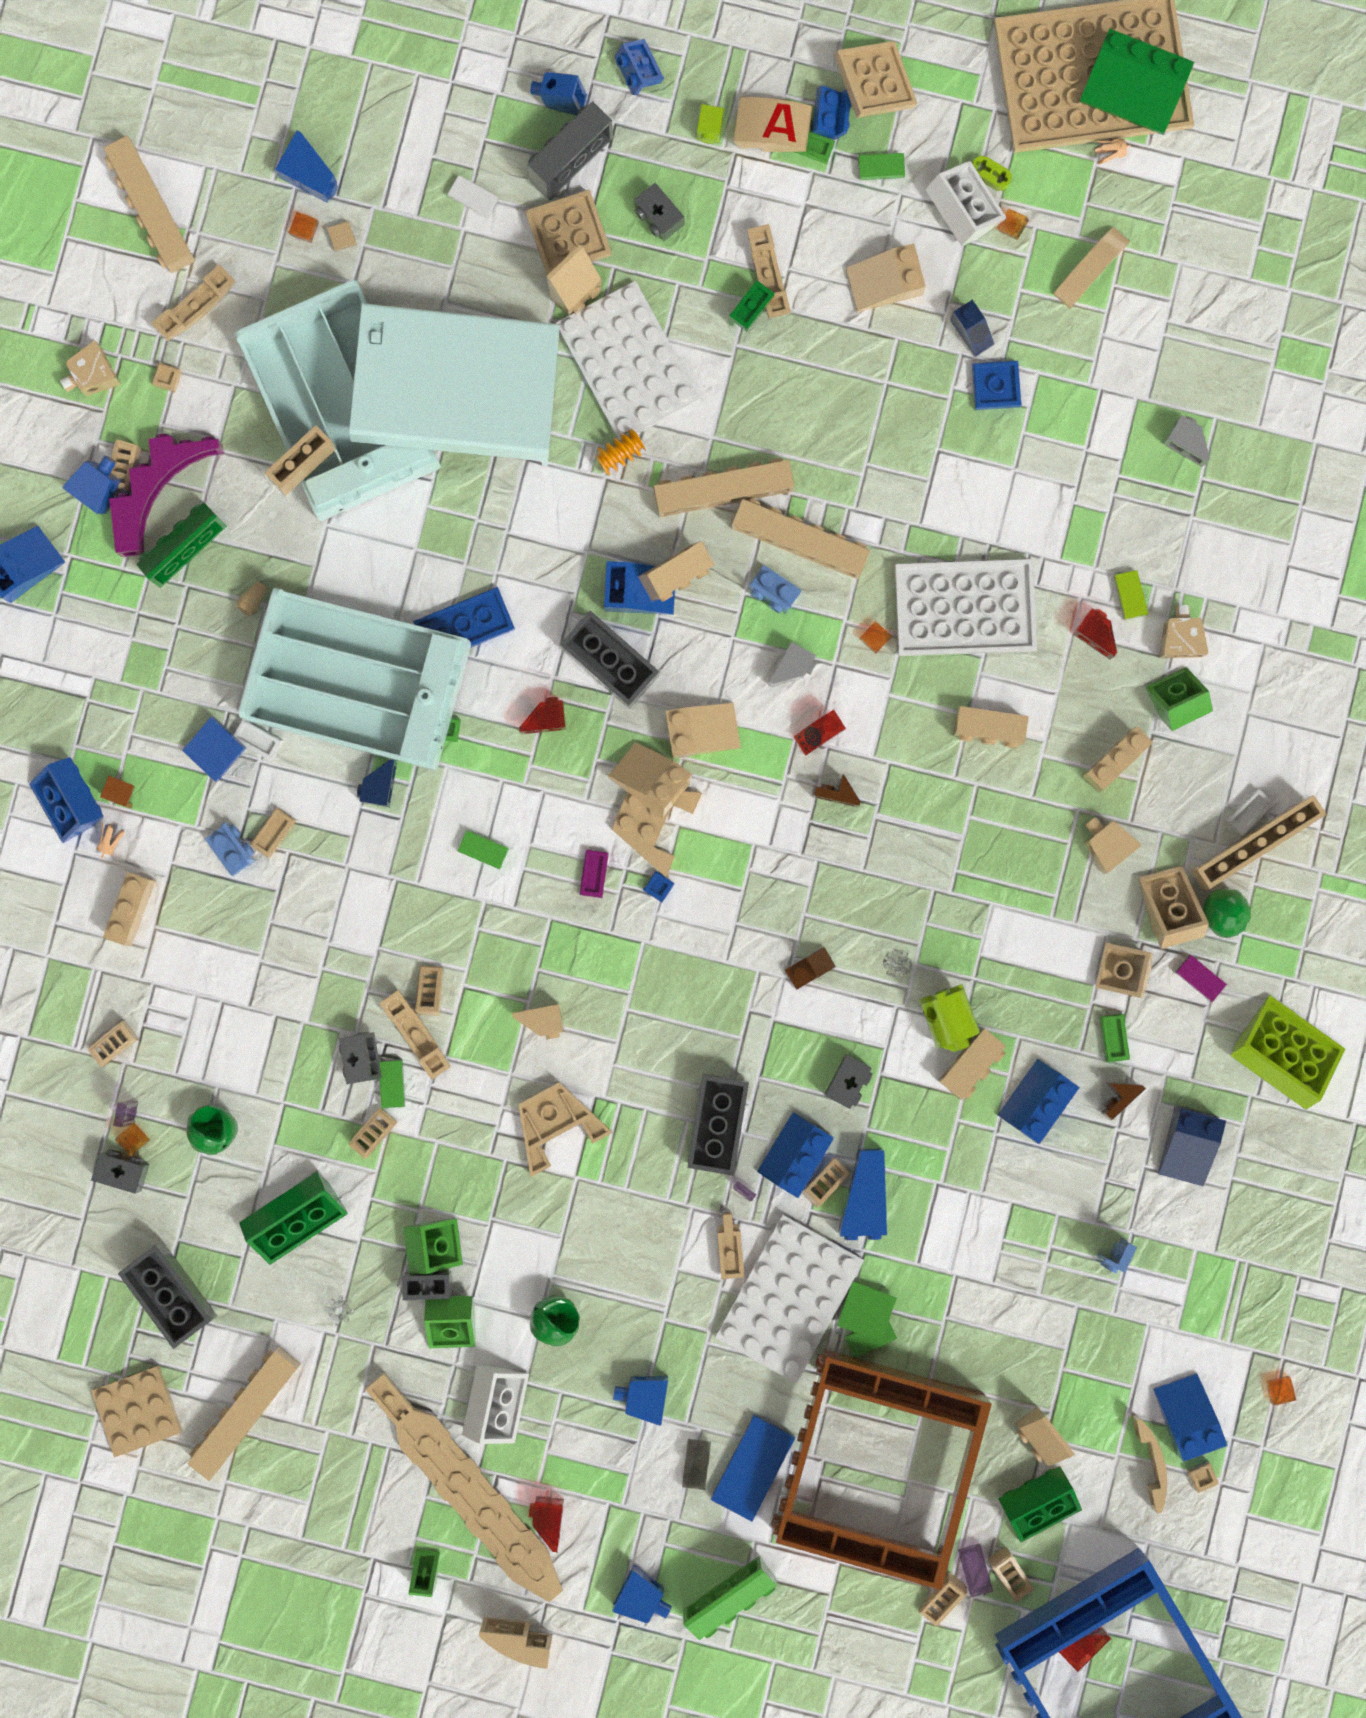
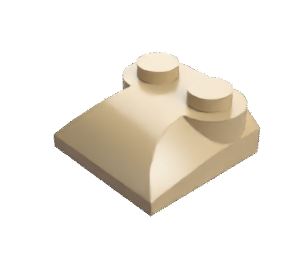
M1105 943L1095 988L1143 998L1150 976L1153 953Z

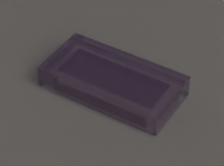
M126 1100L118 1102L113 1126L124 1127L135 1123L138 1101Z
M736 1176L732 1181L733 1189L747 1200L752 1201L757 1195L756 1191Z
M981 1544L957 1549L970 1597L993 1592Z

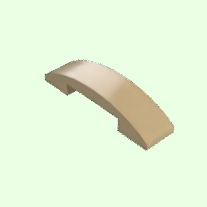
M769 224L747 229L757 280L775 293V297L765 308L768 318L791 314Z
M1112 227L1074 268L1053 295L1071 309L1130 241L1116 228Z
M220 264L203 278L204 283L171 311L169 309L165 310L151 323L167 341L183 333L203 318L232 288L235 280Z
M399 990L379 1003L418 1057L420 1064L431 1080L451 1067L420 1017Z
M1135 1414L1132 1415L1136 1438L1141 1443L1147 1442L1156 1482L1147 1484L1151 1507L1157 1514L1162 1513L1167 1494V1471L1163 1453L1152 1431Z

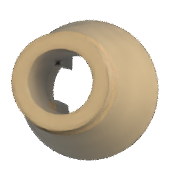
M256 581L254 585L237 599L236 607L242 613L251 617L253 613H257L268 589Z

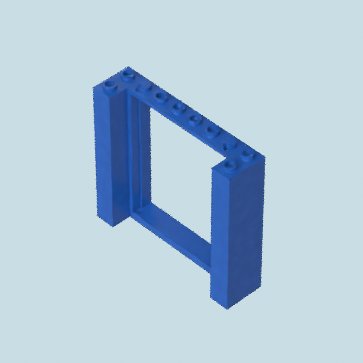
M1140 1548L1135 1549L995 1634L998 1640L995 1646L1006 1665L1010 1663L1014 1671L1011 1672V1675L1017 1685L1023 1684L1026 1690L1023 1695L1030 1707L1035 1705L1038 1713L1035 1714L1036 1717L1051 1718L1025 1672L1157 1593L1216 1693L1215 1697L1180 1718H1242L1150 1560Z

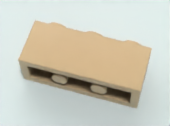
M315 425L277 460L265 474L273 485L286 496L336 449L333 442Z
M700 541L689 545L640 575L639 579L651 601L660 599L663 602L672 597V592L677 588L680 591L690 586V580L695 577L700 579L708 575V569L715 566L703 542Z
M960 706L957 708L953 736L959 737V741L972 742L973 739L982 740L981 744L995 745L998 742L1005 743L1004 747L1018 749V746L1025 744L1029 716Z
M1136 726L1125 734L1082 777L1097 792H1101L1153 742Z
M127 872L103 938L124 946H132L156 881Z
M985 1028L979 1030L980 1033L973 1037L970 1046L963 1049L938 1080L939 1083L961 1100L964 1097L968 1099L976 1089L974 1085L979 1079L983 1081L991 1071L988 1069L994 1061L998 1063L1005 1055L1003 1050L1006 1045Z

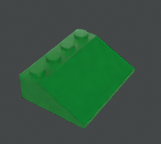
M1109 28L1079 102L1164 135L1195 62Z

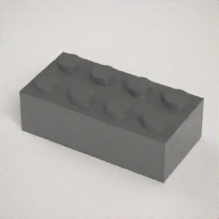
M593 101L588 106L584 105L581 107L576 118L572 121H567L556 137L548 139L542 151L536 152L530 157L527 164L530 182L550 201L613 139L612 120Z
M592 611L587 613L560 644L561 649L628 709L637 702L660 676L659 670Z
M702 1074L687 1168L734 1176L749 1087L748 1081Z
M163 1241L154 1245L118 1273L173 1349L217 1317V1314Z

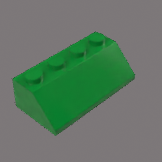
M206 503L197 504L190 510V515L185 520L182 519L173 526L172 532L167 536L164 535L159 538L156 546L151 551L144 552L136 565L148 580L161 588L227 526Z
M317 1171L240 1221L239 1224L245 1242L271 1265L346 1216L348 1212L329 1182Z

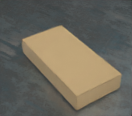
M276 807L250 846L267 858H271L296 820Z

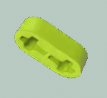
M978 156L973 160L974 168L987 186L997 191H1004L1009 187L1012 175L1007 168L986 156ZM984 164L985 168L979 172L977 170L978 166ZM1003 175L1005 177L1004 181L998 183L997 177Z

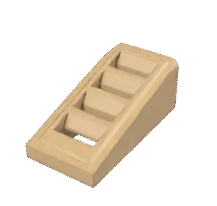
M116 439L111 457L116 461V465L111 473L116 477L125 479L124 483L120 482L117 490L129 493L131 486L129 468H136L142 449L135 444ZM123 450L130 451L131 454L127 455L123 454L122 452ZM120 459L129 461L128 465L120 463ZM117 468L127 470V473L117 472Z
M420 966L415 1011L418 1015L440 1016L443 967ZM425 974L437 975V979L425 978ZM424 984H435L436 988L424 987ZM424 993L435 994V998L423 997ZM423 1003H432L434 1007L423 1006Z
M121 1021L87 1050L99 1066L103 1068L138 1041L139 1038L126 1021ZM121 1031L127 1041L123 1042L117 1033ZM114 1037L120 1046L117 1048L110 1038ZM105 1042H107L113 1050L111 1054L104 1046ZM99 1047L107 1056L104 1060L96 1050Z
M380 1107L348 1145L363 1158L367 1159L398 1122ZM378 1117L382 1118L389 1124L388 1127H384L376 1119ZM374 1124L378 1129L382 1131L381 1135H379L370 1126ZM367 1131L376 1139L375 1142H372L364 1133ZM359 1139L369 1146L368 1150L358 1143Z
M833 1157L805 1186L802 1194L818 1208L851 1172ZM830 1168H835L842 1176L838 1178ZM825 1173L835 1182L833 1185L823 1176ZM818 1181L828 1189L826 1192L817 1184ZM812 1187L821 1195L820 1198L810 1190Z
M1007 1547L1002 1548L988 1558L989 1564L1015 1603L1035 1590ZM1014 1566V1568H1012L1011 1570H1009V1571L1006 1572L1005 1574H1002V1573L1005 1572L1007 1569H1009L1010 1567ZM1019 1574L1018 1577L1008 1583L1009 1580ZM1023 1581L1025 1582L1024 1585L1019 1587L1017 1590L1013 1591V1588H1015Z
M948 1572L945 1576L942 1590L934 1589L918 1612L937 1627L967 1595V1586L952 1573ZM944 1592L951 1597L950 1600L943 1595ZM937 1599L945 1605L944 1608L936 1602ZM932 1606L939 1612V1614L936 1615L929 1608Z

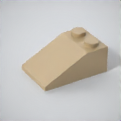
M914 243L890 249L846 268L857 312L923 296L926 288Z
M580 244L546 276L551 300L567 316L573 313L577 314L585 307V303L590 298L594 299L602 290L601 278Z
M734 703L686 707L665 711L673 759L741 748Z
M635 742L611 771L608 778L663 818L690 785L692 774L675 761Z
M1183 866L1139 877L1138 881L1151 926L1161 949L1205 937L1209 923Z

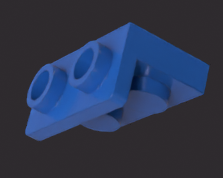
M645 39L623 43L615 54L616 64L620 68L626 84L633 95H638L644 87L661 84L664 80Z
M823 85L817 88L812 127L813 133L833 140L847 133L850 125L849 112L852 106L847 90L839 92Z

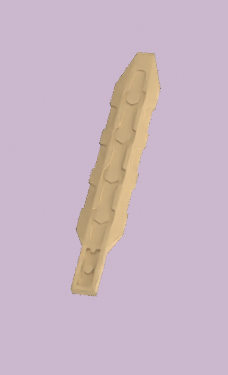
M385 1372L367 1386L365 1390L395 1424L400 1449L414 1465H417L435 1486L437 1493L455 1509L465 1521V1526L487 1547L496 1558V1563L513 1582L548 1602L559 1595L563 1589L546 1546L513 1512L511 1505L501 1493L498 1494L480 1472L481 1469L471 1457L468 1458L450 1437V1432L439 1419L432 1414L414 1408Z

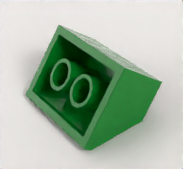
M1061 1466L1047 1470L1040 1477L1030 1479L1023 1486L1015 1490H1009L1002 1497L998 1498L1020 1543L1082 1511L1075 1491Z

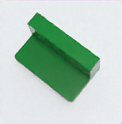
M756 280L729 315V324L731 326L737 324L748 332L775 297V293Z

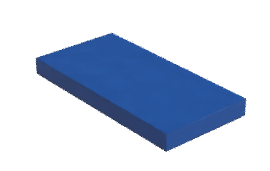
M498 587L413 621L416 626L467 638L471 642V648L515 630Z
M753 1415L711 1496V1500L753 1522L795 1440V1436Z

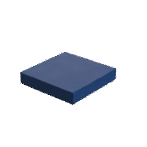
M1018 361L972 364L975 410L1021 407Z
M210 717L182 751L211 779L218 782L247 747L215 717Z

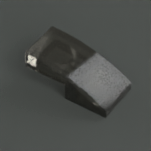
M688 1439L682 1480L683 1488L705 1490L711 1442Z

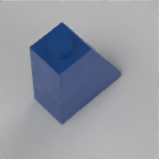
M296 130L275 171L280 179L327 203L329 198L336 194L338 183L334 174L300 131Z

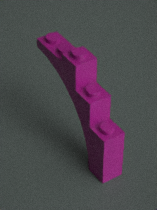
M157 434L155 438H149L152 466L149 464H137L136 468H129L132 496L123 493L116 495V498L109 499L115 552L119 556L128 557L144 553L146 523L154 501L166 484L183 469L206 457L224 454L223 444L219 439L204 437L202 441L181 440L177 444V441L172 436H169V434Z

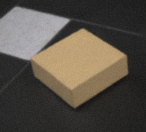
M349 221L327 228L335 252L357 245Z
M158 363L152 385L175 393L182 371Z
M1208 1460L1187 1469L1197 1493L1219 1484Z

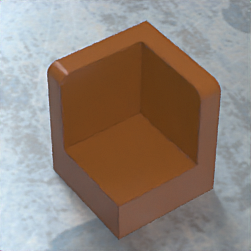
M108 776L100 797L131 809L133 804L129 803L135 786Z

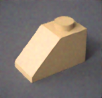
M559 1004L512 1013L514 1019L537 1035H546V1040L560 1037L559 1033L564 1032Z

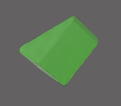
M416 1550L409 1595L433 1596L437 1584L440 1552Z

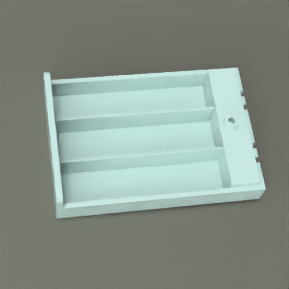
M356 280L346 282L242 328L235 333V338L244 353L286 450L288 451L315 425L333 442L336 450L301 481L312 509L320 521L441 468L434 450L351 442L349 428L362 303L367 304Z
M362 303L349 428L351 442L542 461V465L548 466L560 324Z
M274 588L240 705L239 717L258 725L437 771L471 648V642L467 638Z

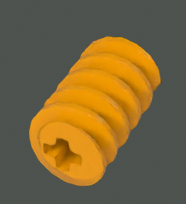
M629 429V437L622 433L621 441L614 438V447L607 442L605 444L606 451L599 447L597 449L598 456L595 454V457L603 471L610 476V467L618 471L617 463L625 467V458L633 462V454L635 453L641 457L640 449L643 448L645 451L646 449L637 433L633 429Z

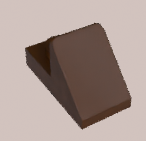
M844 774L841 776L838 791H834V786L821 784V787L816 786L813 798L857 808L860 806V800Z
M825 947L785 969V972L797 990L814 979L821 977L836 966Z
M1106 1082L1118 1097L1110 1098L1103 1105L1105 1109L1101 1113L1107 1119L1113 1120L1146 1088L1140 1084Z

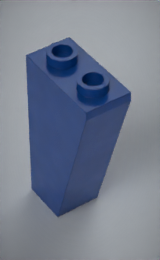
M859 1149L839 1225V1235L844 1237V1240H858V1236H868L869 1240L882 1239V1235H887L885 1155L883 1149Z

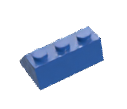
M71 757L48 764L29 783L62 843L92 828L104 817L100 806L94 800L89 786L85 784L77 765L74 764Z
M1037 1059L997 1116L1040 1145L1080 1087Z
M792 1112L757 1172L781 1189L799 1198L834 1137Z

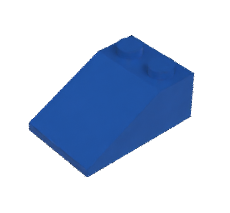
M1197 1373L1153 1388L1176 1455L1183 1462L1228 1446L1220 1423Z

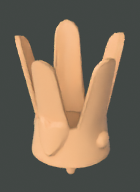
M1123 138L1111 141H1096L1097 143L1110 144L1096 148L1094 150L1095 153L1113 152V154L1101 159L1098 165L1116 157L1122 158L1126 156L1127 148L1130 145H1126Z
M102 823L101 837L96 847V850L103 852L101 859H103L104 854L113 856L118 842L125 833L124 830H121L110 844L113 826L108 825L102 839L104 823Z

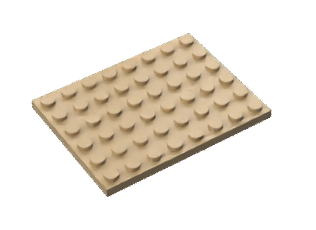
M1122 0L995 18L994 29L1013 153L1156 134L1154 131L1079 101L1109 28L1183 57L1175 0ZM1188 82L1184 87L1165 132L1192 129L1194 126Z

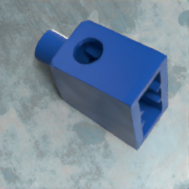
M546 72L542 82L533 80L531 83V95L541 96L545 106L549 109L577 116L580 108L585 105L587 94L578 75Z
M104 455L99 464L95 461H86L62 488L96 514H107L110 508L109 499L114 498L120 484V480L111 473L116 465V461Z
M633 1376L630 1378L629 1388L615 1386L613 1400L627 1402L625 1414L661 1426L668 1376Z
M633 1564L613 1603L612 1612L649 1623L654 1613L666 1619L672 1605L661 1600L664 1594V1587Z

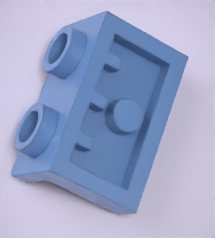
M763 565L748 587L751 590L750 594L759 601L764 599L770 603L769 607L779 614L781 611L786 614L802 591L765 565Z
M224 822L221 824V828L205 838V840L233 877L256 861L252 856L255 852L247 842L245 844L239 838L241 832L234 824L230 825Z
M1121 1238L1119 1242L1116 1241L1111 1249V1259L1098 1253L1097 1258L1101 1260L1100 1265L1104 1266V1268L1116 1274L1118 1270L1125 1273L1137 1247Z

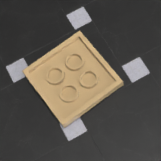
M895 41L837 50L834 54L857 118L912 109L918 104Z
M590 189L525 211L546 275L556 268L579 244L584 248L591 262L612 256Z
M160 1365L91 1391L114 1458L182 1432Z

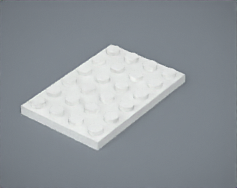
M636 281L584 307L577 314L573 313L556 322V324H560L559 332L618 440L621 441L622 433L629 437V429H633L639 434L700 402L697 392Z
M1033 559L895 564L898 656L1037 651Z
M782 1214L717 1331L715 1338L797 1384L864 1259Z

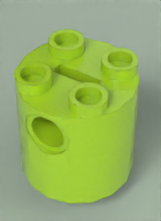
M963 984L950 988V992L948 988L938 991L933 995V998L932 995L919 999L936 1048L941 1047L952 1052L965 1049L970 1046L973 1036L980 1033Z

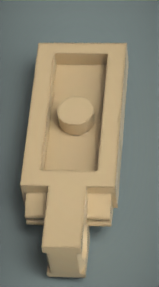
M732 1212L722 1213L723 1225L718 1226L717 1231L721 1279L743 1278L744 1265L739 1224H733Z

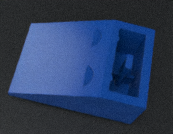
M39 526L0 544V597L9 603L15 601L66 563Z
M606 562L605 612L674 615L675 590L672 592L673 596L663 602L660 599L651 601L639 576L655 566L632 562Z

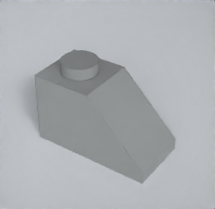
M1181 416L1176 421L1163 445L1203 467L1209 461L1210 456L1202 427L1197 424L1195 419Z
M791 642L768 685L775 687L803 679L806 673L811 675L817 664L813 661L816 655Z

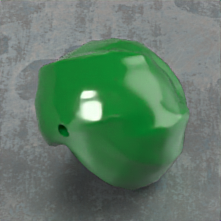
M1234 889L1214 890L1206 898L1202 908L1209 923V929L1222 938H1231L1239 935L1245 930L1251 918V908L1247 899L1241 892Z
M206 1105L200 1107L187 1120L186 1135L191 1147L195 1151L207 1155H216L226 1150L238 1133L236 1119L226 1109L219 1106Z
M552 1295L535 1304L531 1313L530 1331L537 1340L544 1344L556 1347L569 1343L578 1332L580 1315L575 1304L570 1299L559 1295Z

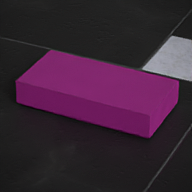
M586 849L579 895L603 898L609 857L608 852Z
M1189 955L1175 972L1210 1002H1213L1227 985L1192 955Z

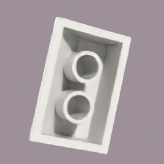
M971 161L938 174L925 189L961 246L977 240L1006 219L1005 214Z
M476 1366L462 1436L478 1444L515 1443L529 1374L497 1366Z

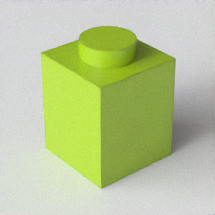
M701 104L697 140H701L706 144L719 143L724 117L723 107Z

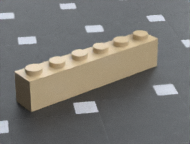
M128 135L105 146L104 150L107 156L104 159L110 170L115 169L118 176L114 178L120 189L123 190L125 188L128 195L125 196V199L131 209L136 208L139 215L135 217L140 227L147 229L149 235L146 238L152 249L157 248L159 255L156 257L162 268L167 267L171 273H174L195 262L189 247Z
M777 458L771 460L770 464L761 465V463L757 462L749 464L748 468L744 469L731 467L725 469V472L716 474V471L703 473L702 477L694 478V476L690 475L680 478V481L671 482V480L660 481L658 485L654 486L659 518L738 503L742 499H758L793 492L795 486L790 461Z
M742 499L732 523L733 530L857 580L859 579L870 553V550L866 549L867 546L857 541L851 543L846 541L843 535L838 533L831 535L824 532V528L815 524L811 526L806 525L802 519L796 516H790V518L784 516L776 508H764L760 506V502L754 499Z
M1314 795L1305 797L1192 869L1191 873L1202 890L1211 889L1327 814Z
M278 1347L274 1352L270 1350L262 1359V1362L265 1363L260 1370L256 1368L247 1379L250 1382L245 1389L241 1387L233 1397L235 1403L231 1408L228 1406L224 1408L218 1416L221 1421L216 1427L212 1424L203 1435L207 1439L202 1445L197 1443L189 1453L192 1458L187 1464L208 1481L214 1477L301 1365L282 1348Z

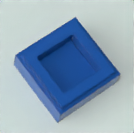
M655 871L643 891L663 903L675 883Z

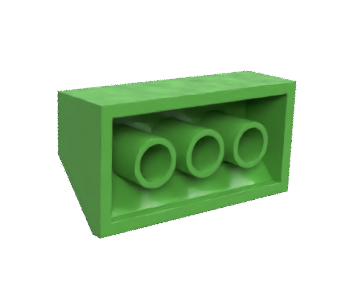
M759 1555L684 1608V1626L699 1640L703 1637H711L716 1633L717 1627L723 1623L725 1625L731 1623L737 1617L736 1614L741 1610H749L756 1604L755 1600L761 1596L767 1597L774 1592L775 1586H777L775 1576Z

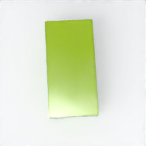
M1138 570L1115 575L1114 580L1124 621L1148 615Z

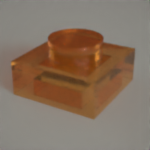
M1008 208L1005 213L1006 219L998 225L997 230L1018 240L1029 219L1027 216Z
M296 212L289 234L295 238L312 243L319 221L316 218Z
M875 621L859 639L877 654L892 636Z
M133 1123L117 1136L115 1140L132 1156L147 1144L150 1139Z
M1290 1376L1266 1381L1272 1405L1296 1401Z

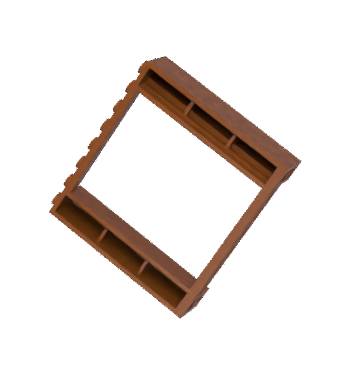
M823 1349L822 1355L818 1354L815 1362L816 1372H818L819 1377L817 1382L813 1381L810 1395L813 1396L811 1405L807 1404L805 1408L804 1418L807 1421L805 1428L801 1427L797 1439L800 1442L799 1450H794L791 1465H794L792 1474L788 1473L785 1481V1488H788L786 1497H781L778 1508L779 1512L773 1515L771 1523L775 1542L942 1590L992 1403L982 1393ZM825 1389L970 1430L937 1552L792 1511Z

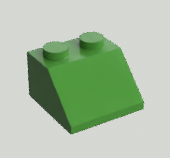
M1187 667L1146 686V690L1160 718L1171 731L1213 712L1209 690Z
M457 1218L403 1227L409 1274H428L463 1265Z
M459 1295L452 1296L450 1299H426L424 1324L429 1349L476 1346L473 1296Z

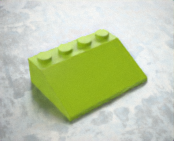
M1269 995L1239 1037L1230 1056L1307 1110L1322 1100L1345 1052V1048Z

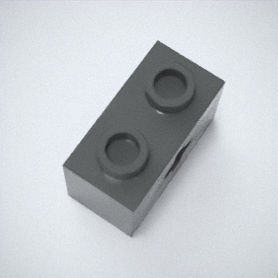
M656 182L634 199V211L638 218L642 221L645 219L650 225L649 230L656 238L660 237L663 242L685 225L683 214Z
M375 1032L339 1038V1052L342 1056L343 1076L346 1084L382 1078Z
M845 1054L824 1095L851 1109L852 1105L856 1107L862 1096L859 1093L862 1086H867L873 1074L870 1073L872 1068ZM853 1076V1082L856 1083L855 1086H849L846 1089L847 1084L844 1080L846 1078L850 1079Z
M112 1149L99 1153L91 1181L134 1194L142 1191L149 1164L143 1163L144 1159L136 1156H130V1158L122 1157L121 1152ZM122 1166V1170L125 1171V1173L121 1175V1171L117 1170V1167Z
M436 1271L428 1274L405 1273L402 1276L403 1300L450 1299L453 1295L452 1271Z

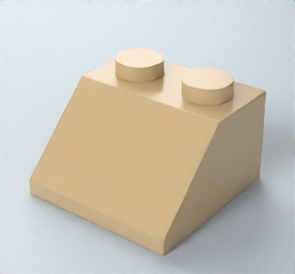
M1038 1406L1016 1422L1020 1429L1017 1431V1434L1025 1444L1028 1441L1032 1444L1034 1449L1031 1452L1039 1462L1044 1460L1050 1466L1075 1454Z

